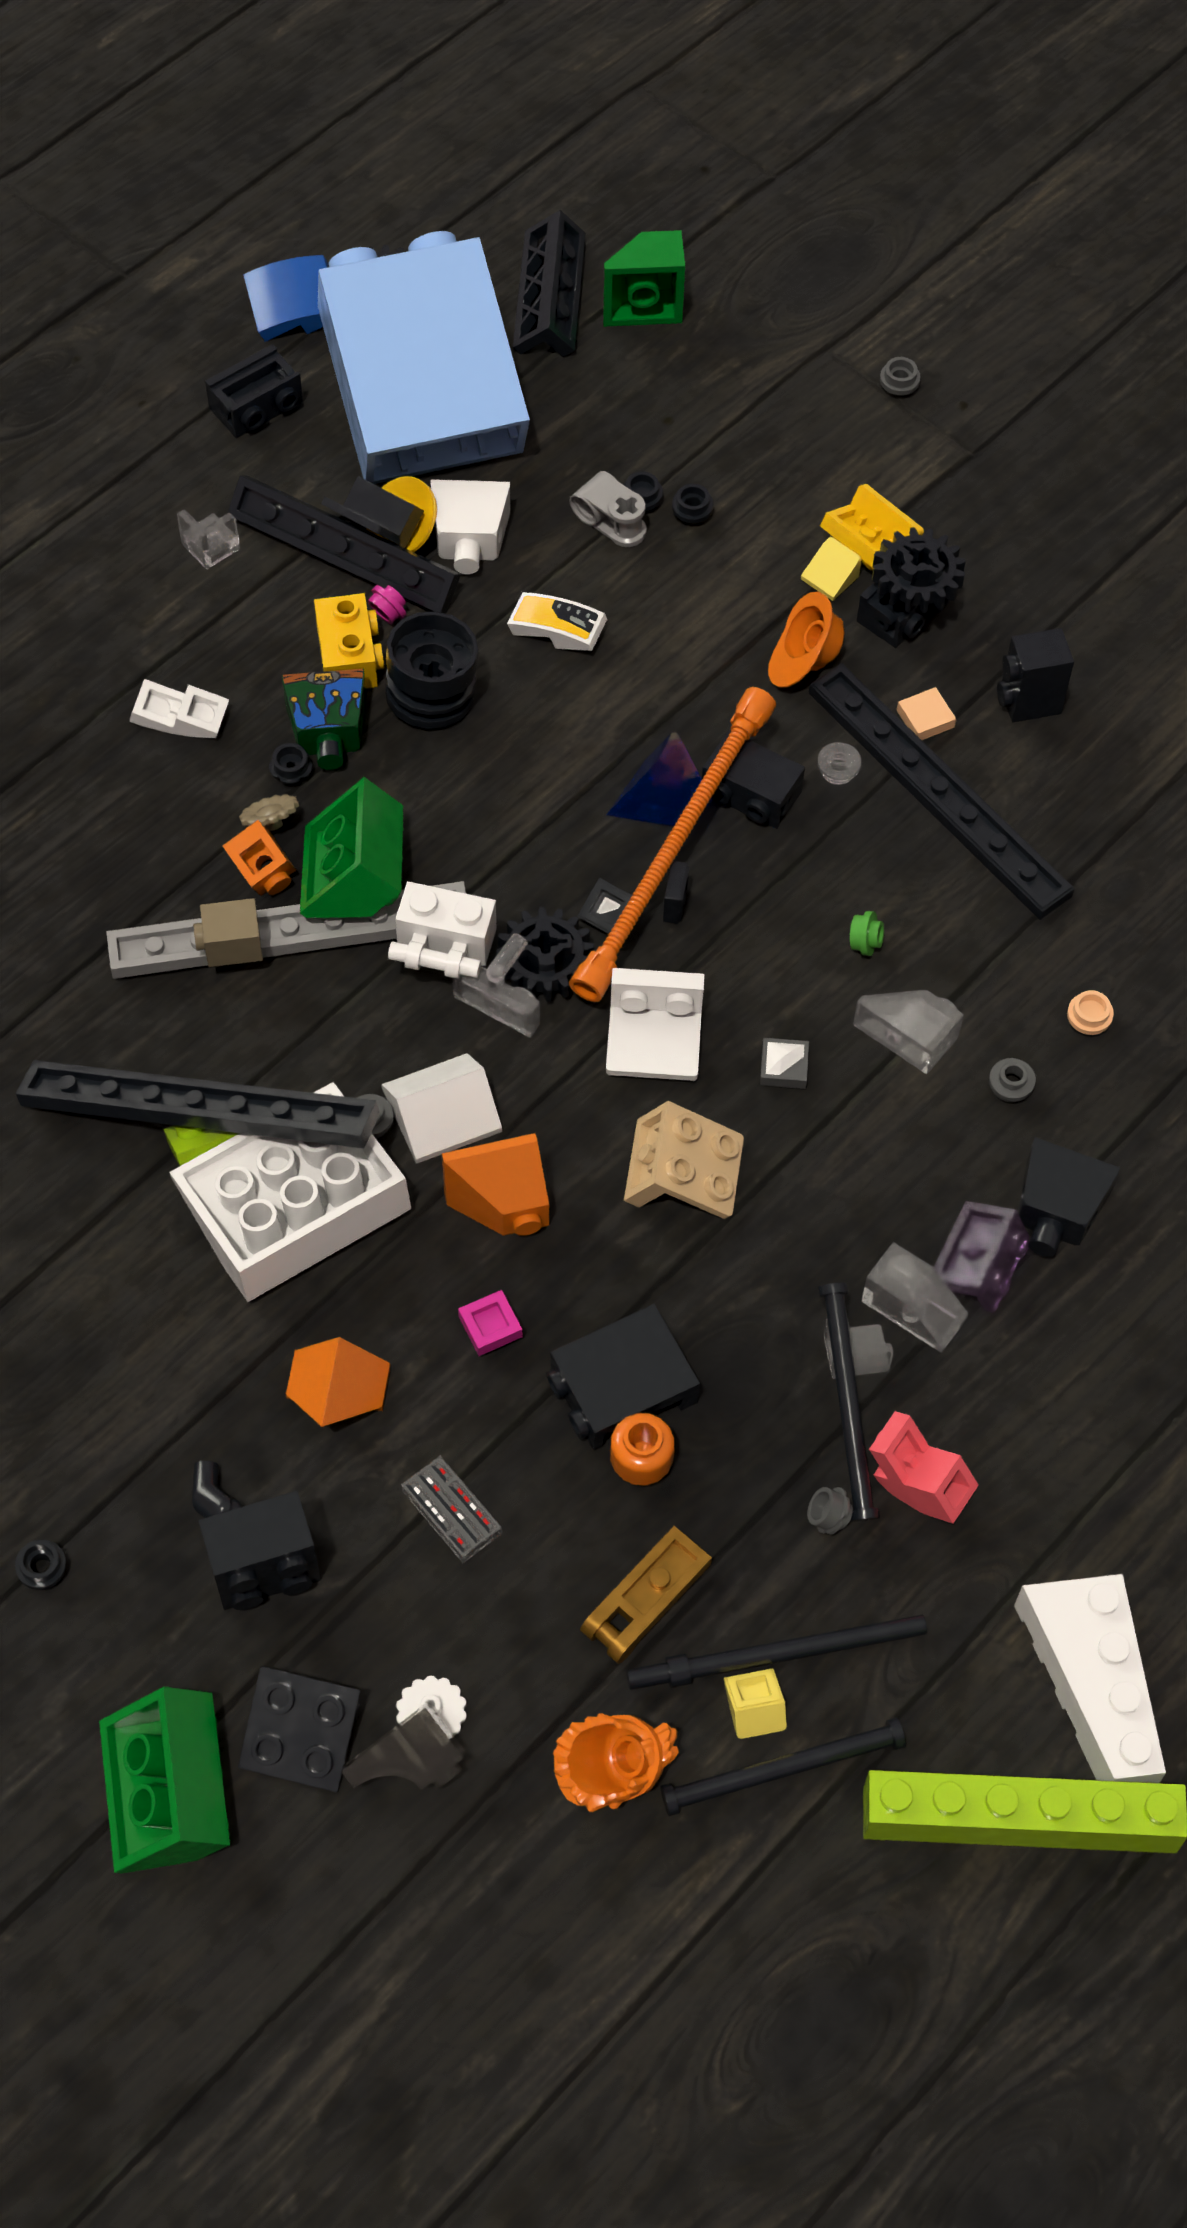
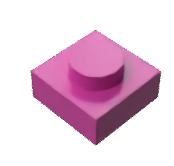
M502 1290L458 1308V1316L478 1356L523 1337L522 1328Z

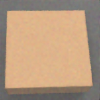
M936 687L898 701V714L905 725L921 740L955 728L956 718Z

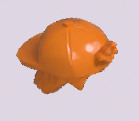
M603 1713L598 1714L597 1717L588 1716L584 1722H572L569 1728L564 1730L563 1734L556 1740L558 1745L553 1751L554 1773L560 1790L567 1800L578 1806H586L589 1812H594L608 1805L614 1810L622 1802L647 1793L657 1783L664 1767L670 1764L679 1753V1748L674 1746L677 1739L676 1728H671L667 1723H662L658 1727L653 1728L648 1723L632 1715L608 1716Z

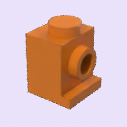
M259 820L223 845V848L251 888L260 896L266 892L269 895H275L283 891L291 883L289 875L296 871L295 867L278 845L271 832ZM272 860L271 863L260 870L264 861Z

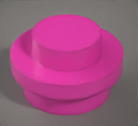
M376 585L372 589L373 595L367 601L370 607L376 610V614L388 624L392 625L397 619H404L407 613L403 608L406 601L402 595L390 585L385 589Z

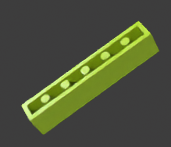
M869 1770L863 1788V1839L1177 1853L1187 1839L1186 1787L1183 1784Z

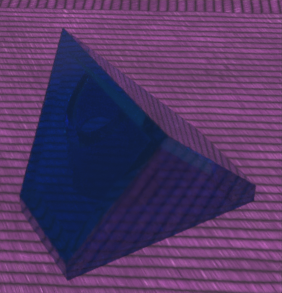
M672 732L644 761L606 815L675 826V823L680 818V815L702 780L678 733Z

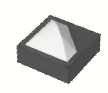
M763 1038L760 1085L806 1089L809 1041Z

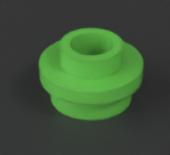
M866 911L864 915H855L853 917L850 929V946L852 950L861 951L863 956H872L875 948H881L884 923L883 921H878L876 912Z

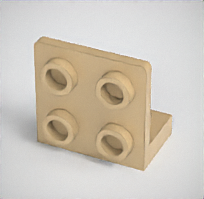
M670 1101L663 1103L637 1119L624 1201L641 1207L666 1193L723 1219L730 1217L733 1214L744 1141L743 1135Z

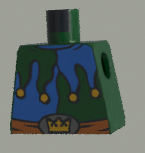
M364 669L282 675L285 706L296 744L302 746L309 755H317V764L320 768L333 770L341 767L344 762L343 752H355L361 748L367 701Z

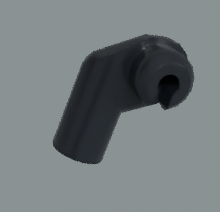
M198 1461L194 1464L192 1505L195 1511L204 1518L242 1507L237 1499H230L228 1495L218 1489L219 1465L213 1461Z

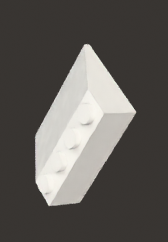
M334 1082L314 1092L317 1094L343 1096ZM239 1133L169 1172L221 1264L247 1302L411 1210L406 1178L372 1133L365 1148Z

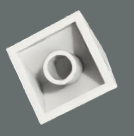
M467 1053L382 1084V1090L387 1101L392 1106L393 1114L416 1164L502 1132L501 1122L484 1067Z

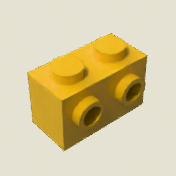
M365 593L314 599L323 671L364 669L365 687H378L376 670L384 669L381 643L373 644L372 636L379 635L376 610H367Z

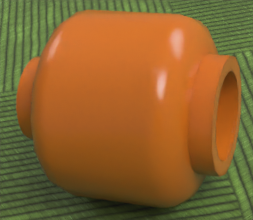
M636 1413L625 1417L616 1425L611 1435L610 1461L614 1471L624 1481L633 1485L647 1486L660 1481L668 1474L674 1458V1436L670 1427L661 1418L650 1413Z

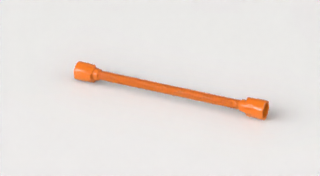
M749 687L745 690L730 720L732 726L729 737H727L721 750H719L706 775H704L698 788L693 793L688 805H686L680 818H678L672 831H670V834L664 841L662 848H660L651 866H649L643 879H641V882L635 889L630 901H628L619 919H617L608 937H606V941L596 951L589 953L588 957L578 966L570 979V988L583 999L599 1002L611 984L612 969L617 968L615 963L617 961V953H619L622 945L628 938L630 931H632L638 918L643 913L662 878L683 846V843L688 838L694 825H696V821L699 820L704 808H706L712 795H714L719 783L732 765L745 740L755 737L759 729L768 722L774 712L776 701L765 690L757 687Z

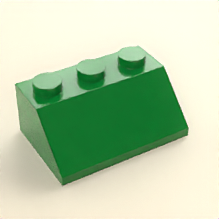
M365 777L305 826L300 914L306 918L371 917L384 906L393 904L402 891L403 805Z
M162 1687L99 1721L114 1873H128L198 1861L230 1845L229 1823L226 1814L222 1780L223 1772L217 1737V1721L212 1693Z

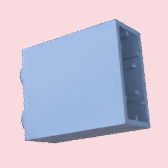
M436 231L424 234L413 240L407 252L377 258L375 250L368 247H356L336 254L329 261L328 268L319 269L318 309L363 479L377 484L391 481L398 477L415 476L523 453L530 419L480 237L456 241L453 233Z

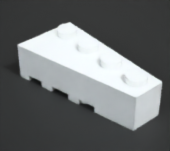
M1123 1574L1023 1585L1014 1607L1021 1622H1025L1034 1641L1032 1645L1040 1662H1044L1056 1687L1055 1694L1062 1709H1066L1077 1733L1075 1736L1096 1780L1160 1783L1166 1774Z

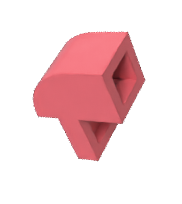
M895 1411L869 1448L879 1464L878 1469L873 1474L877 1481L893 1496L925 1515L954 1524L979 1486L961 1455L929 1446L910 1415Z

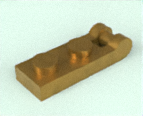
M673 1526L582 1624L580 1631L591 1641L597 1638L608 1648L607 1655L618 1664L622 1663L631 1654L637 1643L711 1565L712 1557L678 1528ZM618 1613L630 1623L622 1632L610 1624V1621Z

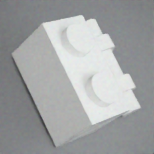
M407 881L395 919L397 942H391L388 959L404 962L405 968L419 970L423 966L445 971V976L459 979L461 975L478 978L481 965L486 966L496 932V900Z

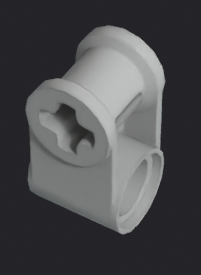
M606 471L598 472L570 497V506L575 515L583 523L594 527L610 538L615 544L621 547H633L645 539L647 528L642 520L646 509L644 499L618 482L610 473Z

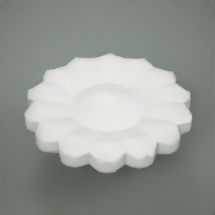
M427 1676L425 1680H414L411 1687L403 1689V1698L397 1701L396 1708L399 1711L396 1719L398 1724L403 1726V1734L407 1737H412L416 1744L426 1743L428 1746L433 1747L439 1742L448 1743L452 1735L460 1733L461 1723L467 1718V1714L464 1711L466 1700L460 1696V1688L457 1685H450L447 1678L437 1680L434 1676Z

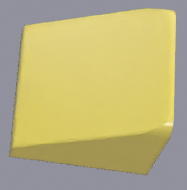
M829 537L802 573L801 580L834 601L859 577L861 557L833 537Z
M773 1668L724 1678L734 1729L738 1738L744 1739L780 1732L786 1729L785 1701Z

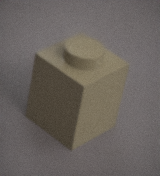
M255 898L200 905L202 923L193 924L196 950L206 951L208 967L263 961Z

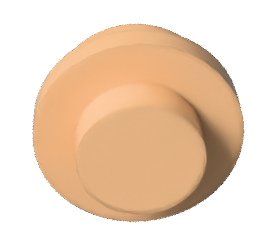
M1093 990L1085 991L1075 996L1067 1010V1017L1072 1027L1087 1035H1096L1106 1031L1110 1027L1114 1016L1113 1007L1109 999L1104 994Z

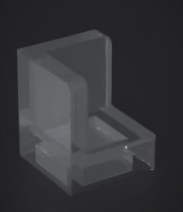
M185 509L177 513L182 545L206 570L240 549L236 518L231 513H227L221 518H218L213 513L200 522H197Z
M826 1319L824 1340L833 1379L835 1378L828 1320ZM848 1322L855 1376L889 1371L893 1357V1348L891 1343H885L882 1327L879 1324L850 1328Z

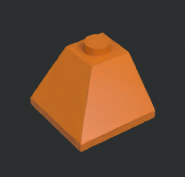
M535 1133L442 1153L444 1193L446 1204L449 1207L503 1236L514 1233L522 1236L530 1235L539 1231L542 1227L549 1226V1201Z

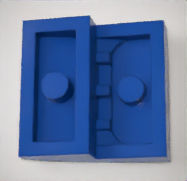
M324 255L286 259L243 274L257 330L265 342L299 325L302 326L307 334L323 327L318 309L319 269L329 267Z

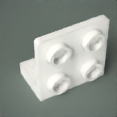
M622 968L612 969L611 1008L606 1073L608 1075L690 1081L697 1079L704 974Z

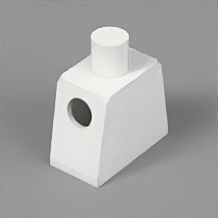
M431 479V490L437 505L434 528L438 555L442 559H454V568L459 573L473 574L479 569V560L493 561L499 556L510 516V482Z

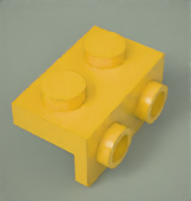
M868 484L858 487L851 504L826 512L820 524V527L834 539L858 554L863 564L872 571L875 551H880L883 539L892 542L894 532L899 531L904 537L909 536L910 528L913 527L917 530L918 535H923L924 529Z

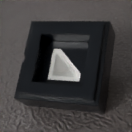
M599 878L577 917L609 934L632 895Z

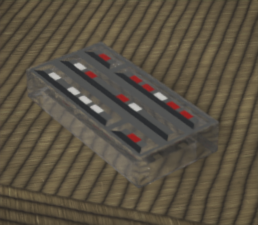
M438 1456L401 1484L402 1492L462 1563H465L502 1534L500 1524L441 1456Z

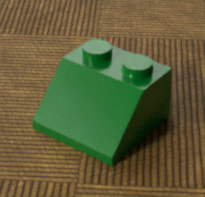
M682 230L641 232L604 263L603 327L682 323L685 282Z

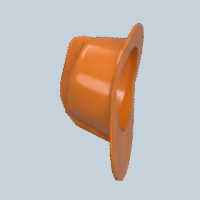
M818 591L810 592L803 596L793 607L769 662L768 676L771 683L777 687L784 688L794 685L808 674L810 670L817 671L825 667L839 654L844 641V625L842 619L832 612V604L826 595Z

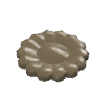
M288 794L282 796L274 795L252 803L243 810L239 817L244 826H250L259 820L269 831H273L283 826L282 819L296 812L299 803L296 796H289Z

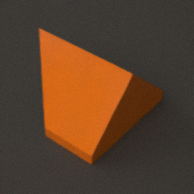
M341 1337L307 1346L294 1352L286 1398L294 1401L321 1427L372 1410L382 1411L391 1366L389 1362Z

